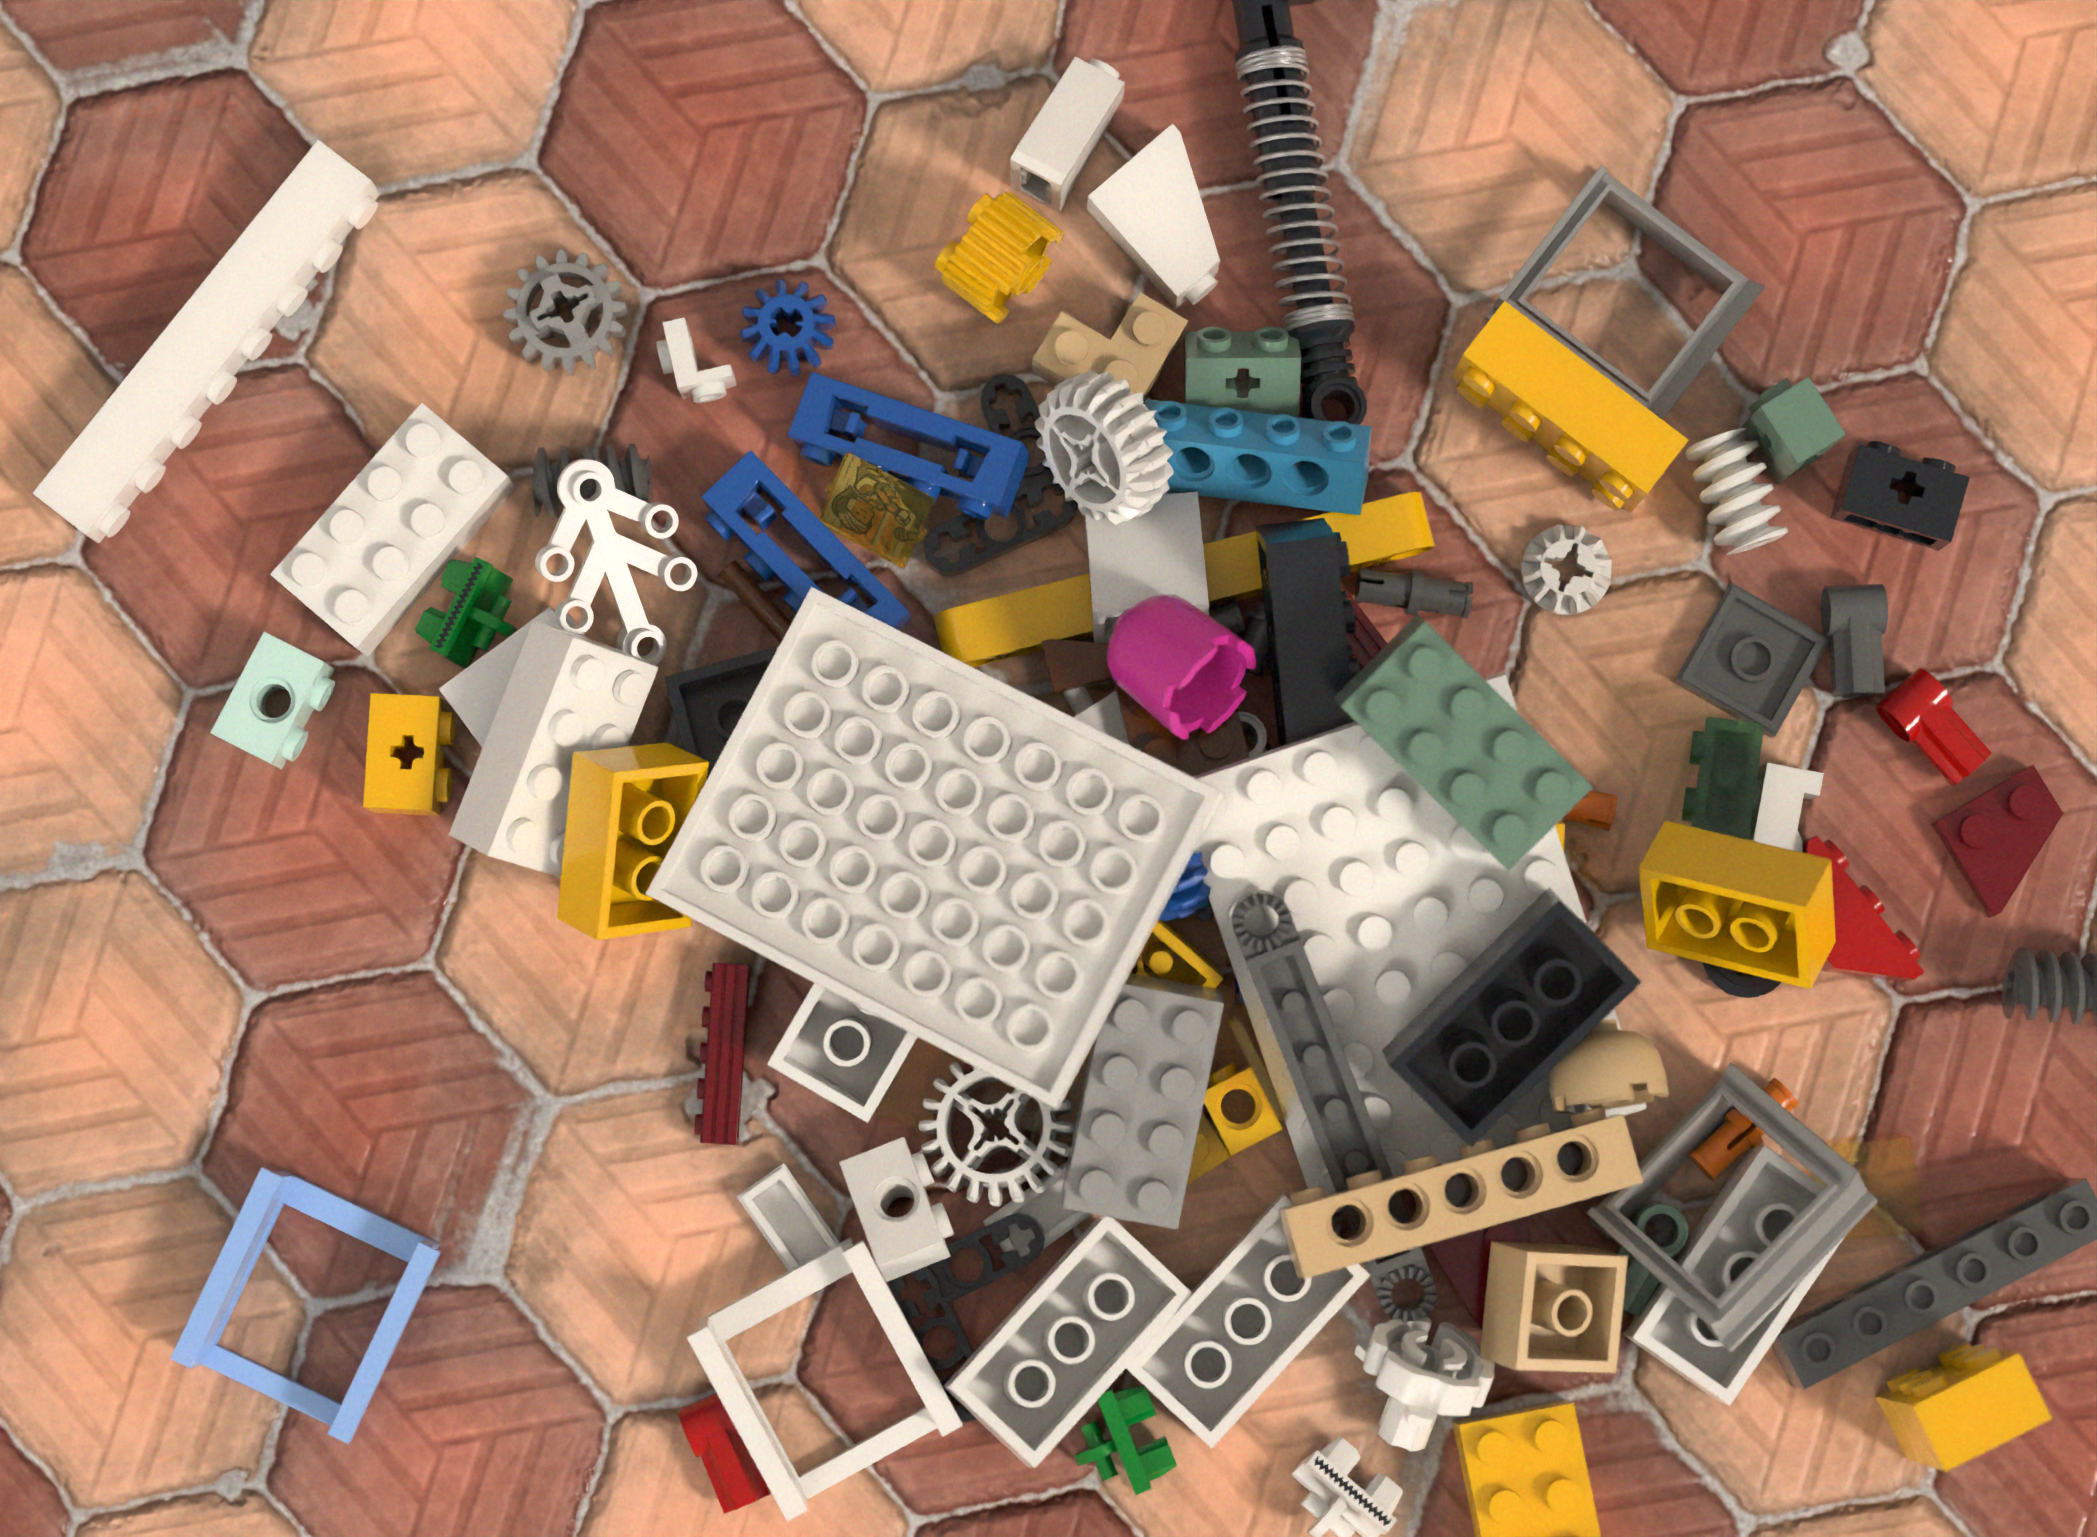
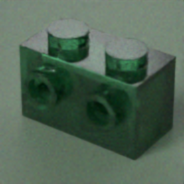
M1706 716L1705 730L1693 731L1689 764L1700 765L1697 788L1686 787L1681 821L1692 822L1691 827H1698L1750 840L1764 724Z

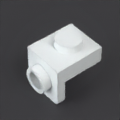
M685 317L662 322L666 339L656 341L664 375L674 372L677 388L682 399L693 397L695 403L714 401L726 396L727 388L737 386L731 365L699 371L690 329Z

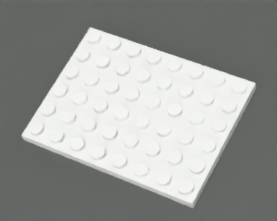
M811 587L646 894L1058 1110L1220 803L1223 794L1221 791Z
M1504 672L1483 678L1517 711ZM1356 721L1193 776V778L1221 791L1223 794L1194 852L1202 853L1200 860L1208 870L1206 877L1203 878V882L1211 888L1208 897L1307 1188L1323 1185L1326 1195L1337 1193L1233 930L1231 918L1235 904L1243 895L1255 890L1271 891L1279 895L1287 904L1392 1175L1397 1176L1405 1173L1402 1165L1403 1162L1431 1154H1436L1438 1163L1461 1158L1458 1147L1468 1143L1388 1065L1382 1050L1549 887L1586 923L1556 827L1554 826L1510 871H1507ZM1267 905L1254 906L1245 916L1246 929L1257 936L1271 933L1278 924V914ZM1614 1009L1603 1020L1615 1019L1617 1030H1621ZM1548 1072L1478 1141L1492 1138L1496 1148L1517 1142L1514 1131L1536 1124L1548 1122L1551 1132L1571 1127L1570 1115L1575 1113L1562 1114L1553 1112ZM1587 1103L1574 1105L1575 1113L1591 1109ZM1644 1103L1605 1110L1606 1116L1624 1114L1626 1116L1647 1109ZM1342 1206L1339 1207L1334 1213L1342 1211Z

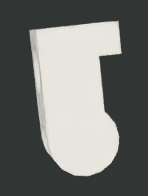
M1768 762L1759 766L1746 840H1753L1802 853V839L1797 830L1803 798L1813 799L1820 796L1824 773Z

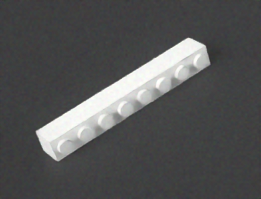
M317 140L51 469L33 494L97 543H100L105 536H114L127 522L130 516V510L127 508L141 491L144 493L149 492L161 480L166 471V466L163 464L176 447L182 449L195 438L202 424L199 419L212 403L215 405L220 404L232 392L237 382V378L234 375L246 360L250 359L253 361L265 351L272 339L270 331L283 315L286 317L291 316L302 305L308 293L305 287L318 271L325 273L336 263L343 250V246L340 245L354 227L360 229L372 218L378 207V202L375 200L380 195L372 180L320 140Z

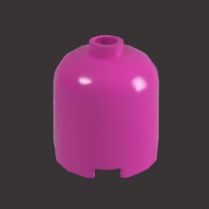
M1153 595L1140 601L1133 608L1126 610L1118 618L1114 626L1113 634L1108 642L1106 655L1111 677L1116 684L1163 726L1182 740H1187L1189 738L1188 733L1201 728L1206 733H1210L1226 721L1246 695V691L1239 686L1245 675L1246 667L1252 670L1256 667V658L1251 646L1190 602L1177 595Z

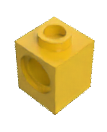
M1233 1063L1209 1075L1208 1089L1205 1093L1203 1107L1230 1156L1283 1129L1251 1067L1239 1073ZM1232 1090L1245 1092L1253 1103L1252 1115L1241 1124L1228 1121L1221 1111L1223 1097Z

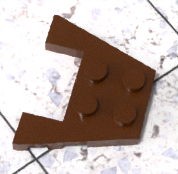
M1054 639L1042 641V648L1054 694L1109 680L1113 681L1129 746L1191 777L1249 758L1237 708L1214 731L1206 733L1203 729L1198 728L1188 733L1189 738L1187 740H1182L1163 726L1116 684L1111 677L1106 657L1108 644Z

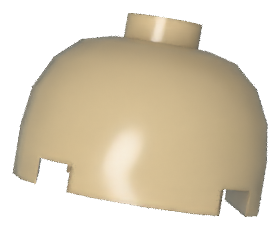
M1615 1019L1602 1020L1549 1071V1089L1554 1113H1575L1574 1105L1587 1103L1591 1109L1604 1106L1605 1110L1653 1102L1656 1101L1655 1095L1664 1098L1669 1096L1666 1072L1661 1056L1648 1038L1637 1031L1617 1030Z

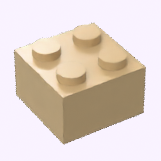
M1491 1241L1480 1358L1514 1370L1616 1373L1628 1256L1589 1245Z

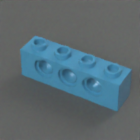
M1145 400L1144 405L1149 411L1157 410L1154 419L1158 427L1167 430L1163 441L1173 451V454L1167 460L1174 471V474L1167 479L1169 485L1168 492H1198L1200 496L1361 515L1368 481L1372 426L1350 424L1343 421L1331 422L1298 418L1285 414L1274 415L1241 411L1227 407L1216 408L1183 404L1176 401Z

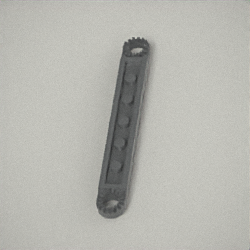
M1255 890L1243 895L1237 901L1232 911L1233 930L1336 1192L1348 1189L1346 1178L1380 1169L1382 1179L1393 1177L1287 904L1279 895L1268 890ZM1267 905L1278 914V924L1271 933L1257 936L1246 929L1245 916L1254 906ZM1397 1190L1389 1199L1388 1211L1396 1222L1405 1223L1410 1218L1399 1190ZM1343 1205L1342 1208L1352 1233L1355 1235L1360 1227L1359 1214L1352 1206ZM1420 1246L1364 1262L1382 1308L1394 1320L1398 1318L1405 1323L1407 1321L1416 1322L1418 1319L1426 1317L1427 1313L1433 1309L1437 1298L1436 1285ZM1408 1276L1412 1279L1414 1277L1423 1286V1292L1419 1300L1410 1305L1396 1303L1391 1298V1288H1393L1394 1283H1397L1400 1278L1405 1279Z

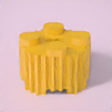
M1010 191L1004 192L1003 195L999 194L995 198L985 193L973 205L967 215L966 221L971 226L968 232L961 238V242L958 243L955 240L949 242L939 254L934 265L943 275L941 278L943 284L997 324L1003 322L1011 311L1004 306L1014 295L1019 296L1023 292L1028 295L1036 288L1037 283L1044 277L1052 262V259L1045 255L1047 247L1054 241L1058 244L1064 235L1061 229Z

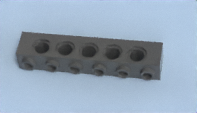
M2068 1178L1787 1322L1771 1344V1347L1791 1386L1806 1389L2097 1240V1197L2087 1178Z

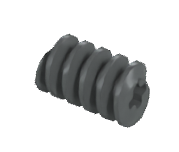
M629 444L624 460H619L613 445H606L602 460L598 462L605 465L612 473L615 488L649 504L652 503V472L649 455L647 459H641L636 445ZM567 446L560 448L556 463H550L544 447H540L537 450L533 464V497L537 518L541 513L543 503H545L551 518H560L564 509L558 497L557 483L561 472L573 462ZM583 446L580 459L595 460L590 446ZM592 478L586 479L581 483L579 492L583 499L594 495L596 483Z
M2017 948L2010 959L2003 981L2002 1008L2006 1019L2012 1018L2018 1003L2023 1004L2027 1021H2034L2039 1006L2043 1005L2046 1006L2048 1020L2051 1023L2058 1022L2062 1008L2067 1007L2072 1024L2079 1025L2085 1010L2091 1009L2094 1024L2097 1026V954H2086L2080 961L2079 956L2075 952L2066 951L2057 960L2056 954L2052 950H2040L2034 958L2029 948Z

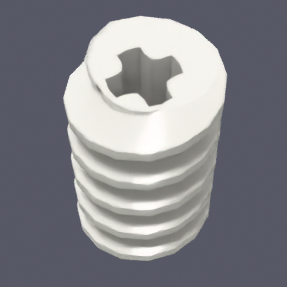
M1747 428L1731 430L1693 444L1685 452L1686 458L1689 461H1705L1693 472L1692 476L1696 482L1712 483L1701 492L1699 497L1701 502L1705 504H1719L1706 518L1711 525L1727 526L1714 537L1716 545L1734 547L1726 555L1762 546L1788 533L1787 526H1769L1768 520L1779 513L1781 508L1780 505H1762L1761 499L1771 492L1774 487L1773 484L1754 482L1753 478L1766 469L1767 466L1765 462H1747L1746 456L1759 447L1758 441H1740L1739 435Z

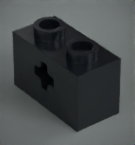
M1870 441L1867 446L1860 444L1848 455L1831 519L1937 551L1951 543L1970 477L1955 473L1956 466L1944 460L1923 458L1922 462H1917L1901 457V450L1887 443ZM1899 481L1905 484L1904 493L1912 496L1903 504L1898 502L1899 493L1891 489Z

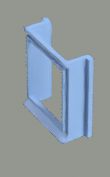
M261 1167L170 1359L190 1369L200 1365L213 1369L330 1425L328 1435L349 1444L440 1256L441 1251L438 1250V1247L441 1243L287 1170L273 1172L265 1167ZM284 1204L408 1262L405 1272L342 1403L218 1344Z

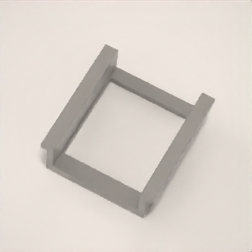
M1601 165L1500 294L1485 320L1489 321L1501 304L1506 301L1663 420L1766 286L1749 280L1608 174V170ZM1601 202H1604L1724 293L1649 392L1645 391L1526 301L1530 293Z
M1730 1062L1722 1079L1638 1164L1643 1183L1612 1191L1595 1209L1592 1207L1587 1212V1215L1591 1219L1590 1224L1608 1241L1612 1237L1704 1320L1714 1337L1732 1353L1878 1201L1876 1197L1867 1191L1857 1169ZM1732 1109H1738L1824 1183L1826 1187L1716 1299L1630 1222L1629 1219L1689 1158L1688 1154L1692 1150H1696L1725 1121L1724 1116Z

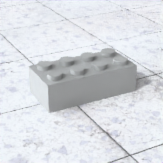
M1134 973L1129 974L1090 1048L1061 1191L1062 1208L1178 1230L1224 1006L1221 990Z

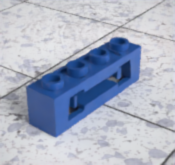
M811 372L788 433L791 440L801 449L799 455L810 462L831 467L834 460L846 463L850 454L932 498L933 503H936L938 496L959 502L957 506L959 511L982 520H989L991 513L1008 518L1031 456L1021 441ZM843 408L851 410V413L844 412ZM857 413L868 416L873 420L877 428L957 454L953 468L959 472L958 476L965 479L970 477L973 478V481L969 482L949 475L943 465L862 439L867 423L863 422ZM837 433L849 437L855 443L838 438ZM968 450L985 455L986 457L984 459L972 455Z
M751 450L701 497L705 506L710 510L703 517L705 521L726 542L735 536L749 550L742 558L765 582L774 576L788 590L782 599L796 614L811 587L821 592L823 591L764 532L778 516L775 514V509L760 496L763 490L784 510L781 514L788 527L847 587L855 583L875 605L869 608L851 587L837 600L899 631L911 620L910 612ZM745 513L763 530L759 535L742 519Z

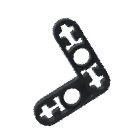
M1003 374L995 376L982 389L981 409L991 432L1002 435L1000 430L1011 429V423L1006 412L1002 408L993 410L990 406L997 401L996 391L1005 388L1009 395L1017 393L1020 395L1021 399L1015 402V410L1021 424L1028 417H1031L1033 422H1035L1041 416L1029 388L1023 380L1014 375ZM1034 424L1018 427L1007 437L1018 441L1028 437L1038 440L1041 434ZM1042 462L1035 467H1026L1010 510V514L1014 516L1018 524L1014 537L1003 542L995 541L985 531L986 520L963 513L937 525L929 532L924 545L927 563L933 571L940 575L949 577L961 575L1063 529L1076 516L1078 503L1075 500L1065 501L1062 504L1063 514L1058 517H1054L1050 510L1034 515L1033 521L1038 527L1028 531L1025 514L1016 502L1026 499L1028 510L1043 503V492L1045 490L1051 489L1055 496L1065 494V490L1059 483L1052 484L1054 475L1049 467L1042 465ZM972 522L976 523L978 539L987 549L986 551L976 554L975 544L972 543L959 550L960 561L951 564L947 557L936 558L934 553L941 549L940 538L949 535L953 542L962 541L970 537L969 531L964 526Z
M1016 1213L1002 1218L947 1245L951 1257L890 1281L889 1289L937 1377L938 1375L935 1370L949 1368L963 1356H966L968 1359L975 1352L952 1301L1030 1264L1041 1254L1045 1242L1044 1229L1039 1221L1029 1214ZM1017 1223L1021 1230L1031 1228L1035 1238L1028 1243L1030 1253L1020 1256L1019 1251L1016 1249L1007 1251L998 1256L1006 1266L995 1270L992 1253L981 1241V1237L991 1234L994 1246L1010 1236L1008 1226ZM971 1248L981 1255L984 1267L980 1277L976 1280L962 1281L952 1272L951 1259L959 1249ZM913 1274L917 1281L924 1279L929 1281L931 1289L924 1294V1299L930 1311L939 1303L946 1314L929 1318L918 1329L914 1327L910 1318L922 1315L917 1302L914 1299L904 1301L900 1294V1291L907 1286L905 1276ZM946 1326L955 1334L957 1346L955 1352L950 1357L944 1359L934 1358L925 1349V1335L932 1327ZM949 1374L943 1381H940L942 1387L952 1377L951 1374ZM944 1389L949 1400L951 1401L950 1396L952 1395L946 1389ZM952 1403L961 1422L976 1420L961 1404L954 1406Z

